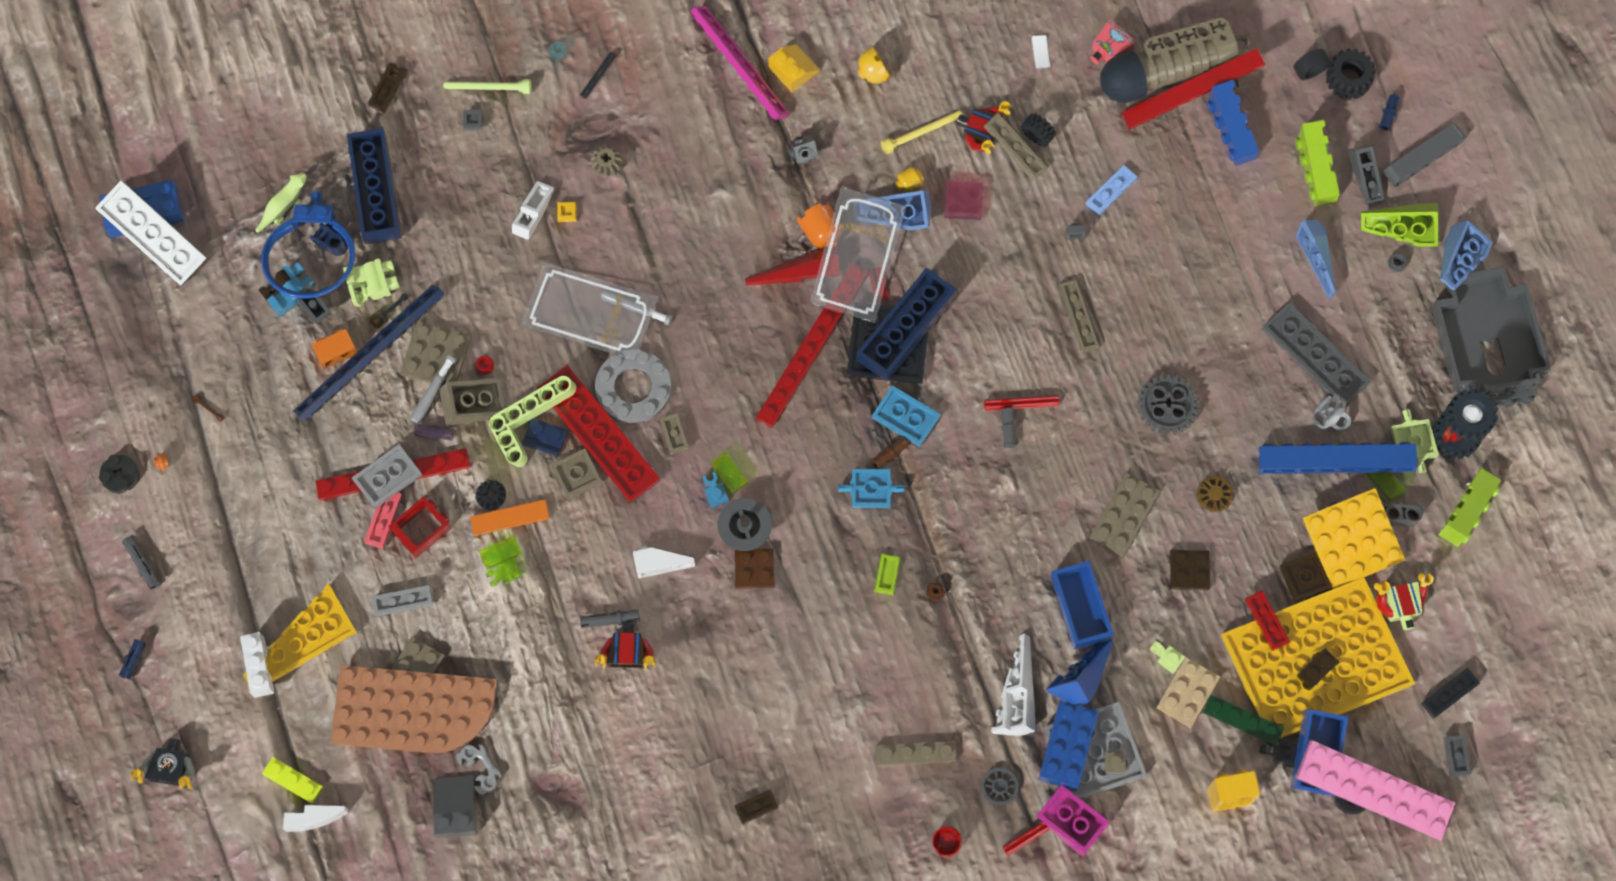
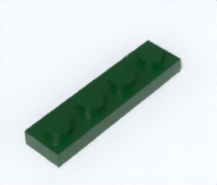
M1210 695L1203 711L1204 714L1275 746H1277L1285 729L1276 723L1213 695Z

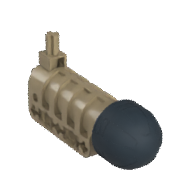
M1216 18L1158 35L1145 41L1143 50L1139 55L1131 51L1117 55L1107 61L1100 74L1101 88L1106 96L1119 103L1145 98L1149 90L1199 76L1239 57V54L1246 52L1250 41L1245 35L1234 36L1229 22L1225 18ZM1217 25L1224 26L1223 30L1216 28ZM1200 28H1204L1207 30L1205 32H1202L1201 34H1199L1198 32ZM1166 38L1173 40L1171 42H1168L1167 44L1164 43V40ZM1242 40L1246 46L1239 48L1236 41ZM1242 78L1234 80V90L1238 91L1245 87Z

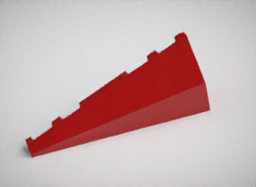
M837 245L831 248L824 278L839 277ZM828 247L745 278L746 286L802 282V279L821 278Z

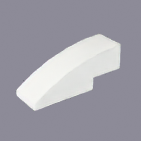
M539 181L536 182L521 205L520 213L512 223L513 234L527 240L530 239L545 212L554 187Z
M305 805L304 813H284L283 829L286 832H297L325 826L348 814V809L345 806Z

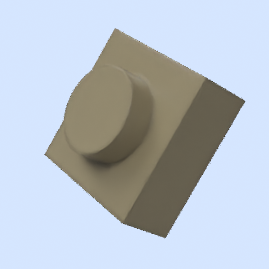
M1105 752V774H1125V753Z

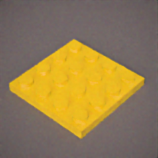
M1376 488L1302 517L1332 590L1405 561Z

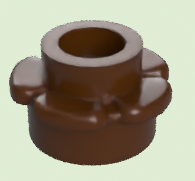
M930 583L928 585L926 595L932 601H939L945 596L944 586L941 583Z

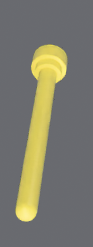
M954 112L894 140L887 138L881 141L882 149L888 155L894 152L897 146L957 120L960 114L963 115V112Z

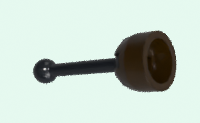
M402 294L400 299L382 314L376 312L368 317L370 323L376 329H379L385 322L384 316L402 301H406L408 295Z

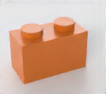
M346 329L336 330L331 336L319 338L315 343L311 344L323 370L353 357L357 353Z

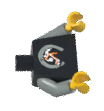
M169 739L167 749L157 748L155 752H152L144 760L138 769L131 771V781L138 777V783L140 784L143 782V776H145V779L149 782L179 786L180 790H182V787L188 786L190 790L192 789L191 782L195 769L191 758L185 752L179 751L181 741Z

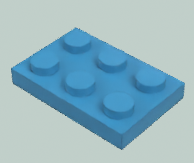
M891 386L873 413L872 419L921 447L941 414L896 387Z

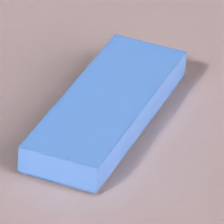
M1123 165L1086 201V205L1100 216L1137 180L1138 176Z

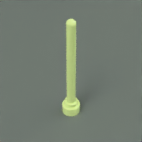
M523 79L519 83H443L445 89L519 90L523 94H531L532 87L531 79Z

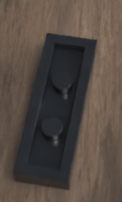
M1466 668L1424 700L1421 705L1435 719L1478 686L1480 682L1469 668Z

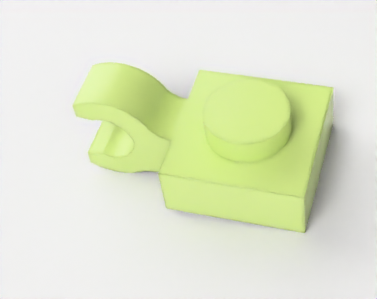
M1157 641L1149 649L1160 657L1157 662L1172 674L1185 658V656L1170 645L1165 649Z

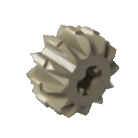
M608 145L605 149L599 146V152L594 151V157H591L593 170H597L598 175L604 173L605 177L608 176V173L614 176V170L620 171L619 165L623 164L622 159H620L621 153L617 152L615 147L610 149Z

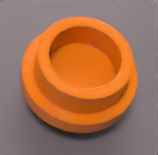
M156 453L157 457L153 458L156 469L160 468L162 472L168 468L165 453Z

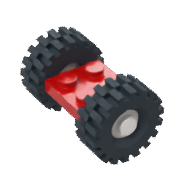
M1470 389L1469 392L1463 390L1460 394L1455 395L1447 406L1446 411L1439 417L1432 430H1434L1435 443L1438 445L1437 450L1439 452L1443 450L1445 457L1448 454L1451 455V459H1455L1456 456H1458V459H1463L1464 456L1466 458L1469 457L1480 446L1481 440L1494 428L1495 422L1498 419V415H1496L1498 409L1493 407L1495 405L1494 400H1488L1490 398L1488 394L1483 396V391L1480 390L1475 393V389Z

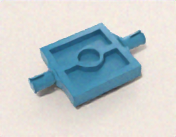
M852 469L850 484H838V492H850L852 508H890L892 492L904 493V484L892 485L891 469Z

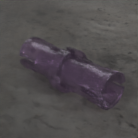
M416 424L414 428L417 431L414 432L415 436L431 437L432 440L438 438L453 441L454 434L452 433L455 430L453 428Z

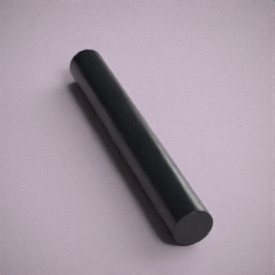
M613 52L607 55L580 94L582 98L586 99L614 60L616 55Z

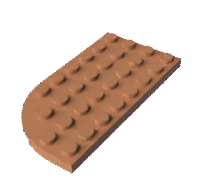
M340 665L330 744L422 753L453 751L471 742L488 723L494 708L497 679Z

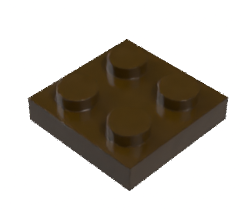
M1170 550V589L1209 590V551Z
M1316 552L1279 566L1294 602L1332 588Z

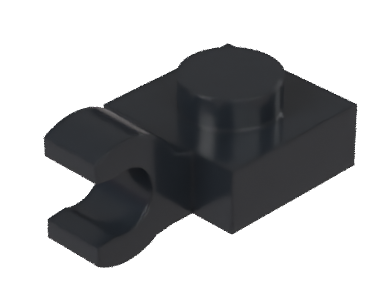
M1281 741L1278 742L1277 746L1263 743L1260 745L1259 753L1273 755L1274 762L1292 766L1294 765L1297 745Z

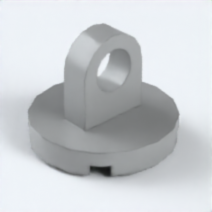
M1339 394L1324 398L1315 409L1314 413L1316 415L1312 419L1313 423L1321 429L1332 426L1338 431L1346 430L1351 424V418L1345 412V399ZM1340 417H1344V422L1340 425H1337L1336 422L1340 419Z

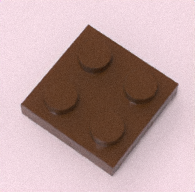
M774 548L750 551L735 550V589L774 588Z

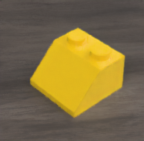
M797 44L782 47L768 58L769 68L792 93L820 72V69Z

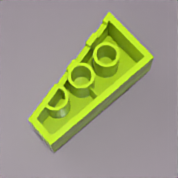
M1324 120L1302 124L1297 139H1295L1296 149L1301 154L1299 157L1300 164L1305 169L1304 179L1306 184L1309 183L1310 187L1309 197L1310 200H1313L1315 206L1335 203L1340 196L1335 171H1331L1333 167L1332 155L1327 154L1329 140L1328 135L1324 136L1323 127H1326Z
M1481 468L1438 535L1457 547L1462 542L1466 544L1472 535L1470 531L1472 528H1476L1481 521L1479 516L1482 512L1485 513L1491 505L1488 501L1492 496L1495 498L1501 489L1498 486L1501 480Z

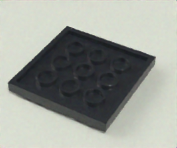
M855 303L854 308L865 311L866 307L870 309L872 307L871 304ZM875 305L873 312L868 311L867 315L854 311L847 377L883 380L857 361V352L894 307ZM928 332L888 381L923 384Z

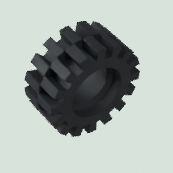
M1031 113L1021 125L1022 132H1025L1024 135L1028 136L1029 140H1033V143H1037L1039 146L1042 145V147H1047L1056 136L1055 128L1051 126V123L1035 113Z

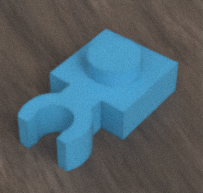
M712 472L713 480L708 481L706 476L703 475V482L706 486H709L704 491L710 507L714 508L728 503L729 499L723 483L717 484V474Z

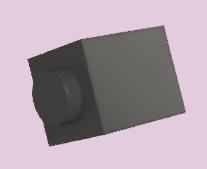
M309 284V285H307L306 287H304L302 290H300L299 292H315V291L313 290V288H312V287L310 286V284ZM320 297L296 298L298 304L315 324L331 314V311Z

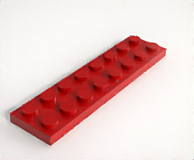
M566 365L539 385L537 389L560 376H567L576 384V392L552 408L631 504L661 480L570 367ZM565 383L562 386V390H566L569 387V383ZM552 392L546 395V400L552 397Z

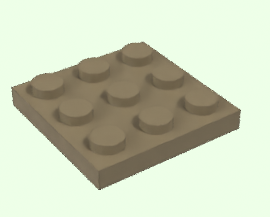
M417 322L400 375L431 383L434 377L439 374L446 361L445 357L449 354L456 358L457 361L448 370L441 386L446 382L458 381L472 339L471 335Z

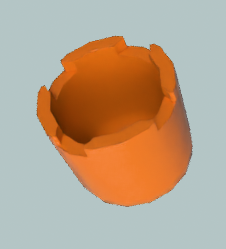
M825 201L823 206L818 203L804 212L806 216L803 218L798 217L796 221L814 247H828L829 249L832 234L835 232L837 216L830 203ZM840 222L837 226L832 248L838 244L837 240L843 233V230H838L841 225Z

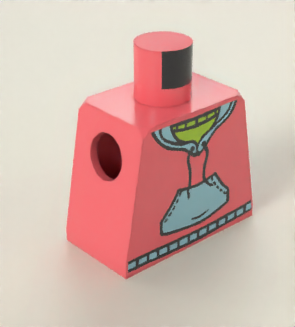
M1110 19L1095 38L1092 46L1095 53L1090 58L1097 65L1103 59L1107 62L1117 55L1133 51L1136 41Z

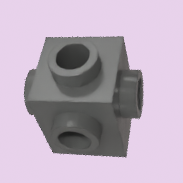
M811 135L797 136L794 140L789 141L791 146L788 149L790 157L795 159L798 164H806L812 159L819 157L815 141Z

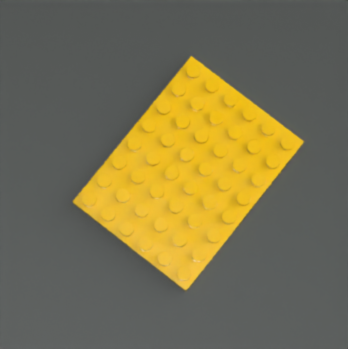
M1365 577L1275 612L1290 643L1273 652L1256 621L1221 634V638L1256 714L1285 728L1280 739L1300 732L1303 710L1305 709L1341 715L1415 684L1381 611L1377 608L1376 600ZM1326 648L1339 663L1310 690L1296 675Z

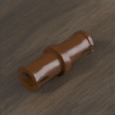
M900 437L891 446H886L882 453L871 460L874 467L880 469L890 460L896 459V455L908 447L907 442Z

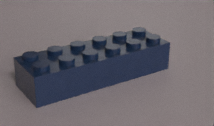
M384 128L347 134L361 236L365 245L402 238L388 140Z
M925 268L858 350L857 361L887 382L956 298L957 289L928 268Z

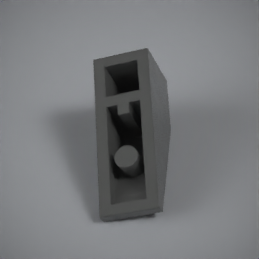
M1362 145L1348 149L1351 166L1366 205L1384 201L1373 146Z

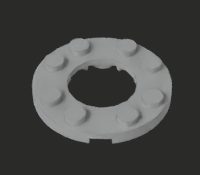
M635 349L621 351L607 359L599 369L595 380L596 397L601 407L611 418L627 424L646 422L656 417L666 407L671 395L670 375L664 363L649 352ZM639 369L650 377L652 388L648 397L638 403H627L616 395L614 389L615 381L623 371Z

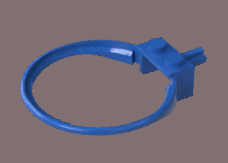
M318 191L311 192L310 205L295 204L293 218L278 226L269 235L262 249L261 266L267 281L279 292L295 298H315L330 293L347 279L355 263L356 251L351 235L345 227L335 221L336 216L333 206L321 205L323 193ZM301 222L329 223L331 229L339 234L348 245V266L343 276L331 287L328 286L315 292L292 291L279 285L270 272L269 254L273 245L284 235L294 231L293 227L300 228Z

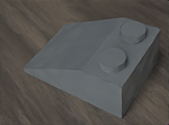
M474 775L434 778L433 825L434 835L437 838L477 835Z

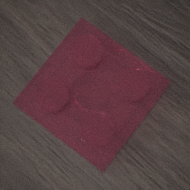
M946 180L944 218L981 220L983 183Z

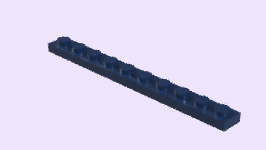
M432 284L300 403L293 412L303 421L312 417L314 412L320 406L325 405L334 393H338L344 384L354 379L362 368L367 367L375 356L385 350L386 346L396 341L404 330L409 329L417 318L422 317L427 312V309L438 303L444 295L442 290Z

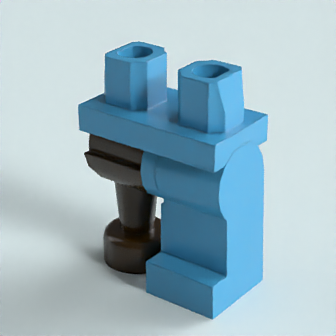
M298 262L291 267H288L286 264L275 275V281L279 285L292 291L299 292L309 284L312 288L315 286L309 275L301 281L298 279L305 272ZM271 284L267 288L262 286L258 289L280 318L298 305L295 297L281 292L273 296L272 293L277 290Z

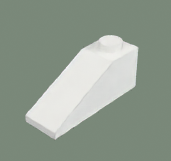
M646 546L639 547L636 551H633L638 579L695 567L694 558Z

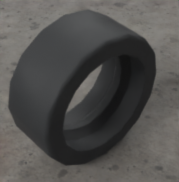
M1316 49L1297 60L1293 68L1300 80H1308L1325 71L1329 67L1331 60L1325 50Z

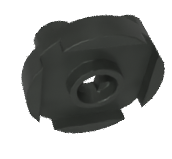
M125 455L109 456L102 464L99 472V480L108 491L116 494L133 489L140 476L136 463ZM122 470L123 477L119 476L117 479L115 473Z

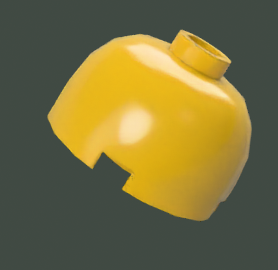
M873 46L866 49L860 55L857 72L862 80L866 78L870 83L880 84L891 78Z

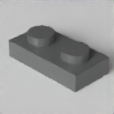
M1465 735L1444 737L1450 777L1470 776L1471 768Z

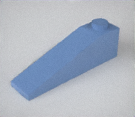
M922 190L864 200L888 209L893 214V222L897 223L896 228L906 230L930 228L931 203L929 191ZM852 202L854 220L893 227V224L889 223L891 216L885 210L861 202Z
M1303 220L1295 236L1328 299H1332L1336 290L1326 228L1320 224L1319 220Z
M1468 220L1452 225L1445 240L1440 280L1452 290H1456L1468 277L1467 275L1478 267L1477 265L1488 256L1493 244L1488 237Z

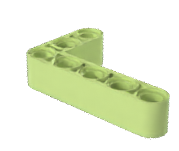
M560 376L490 418L489 427L509 463L516 467H523L528 461L527 454L514 429L571 397L576 392V384L570 378ZM565 383H569V387L566 390H562V386ZM552 392V397L546 400V395ZM536 402L535 408L529 409L530 404ZM519 411V417L513 419L514 413ZM503 421L502 427L497 429V424ZM508 437H511V442L508 445H505L506 439ZM520 453V458L514 461V456Z

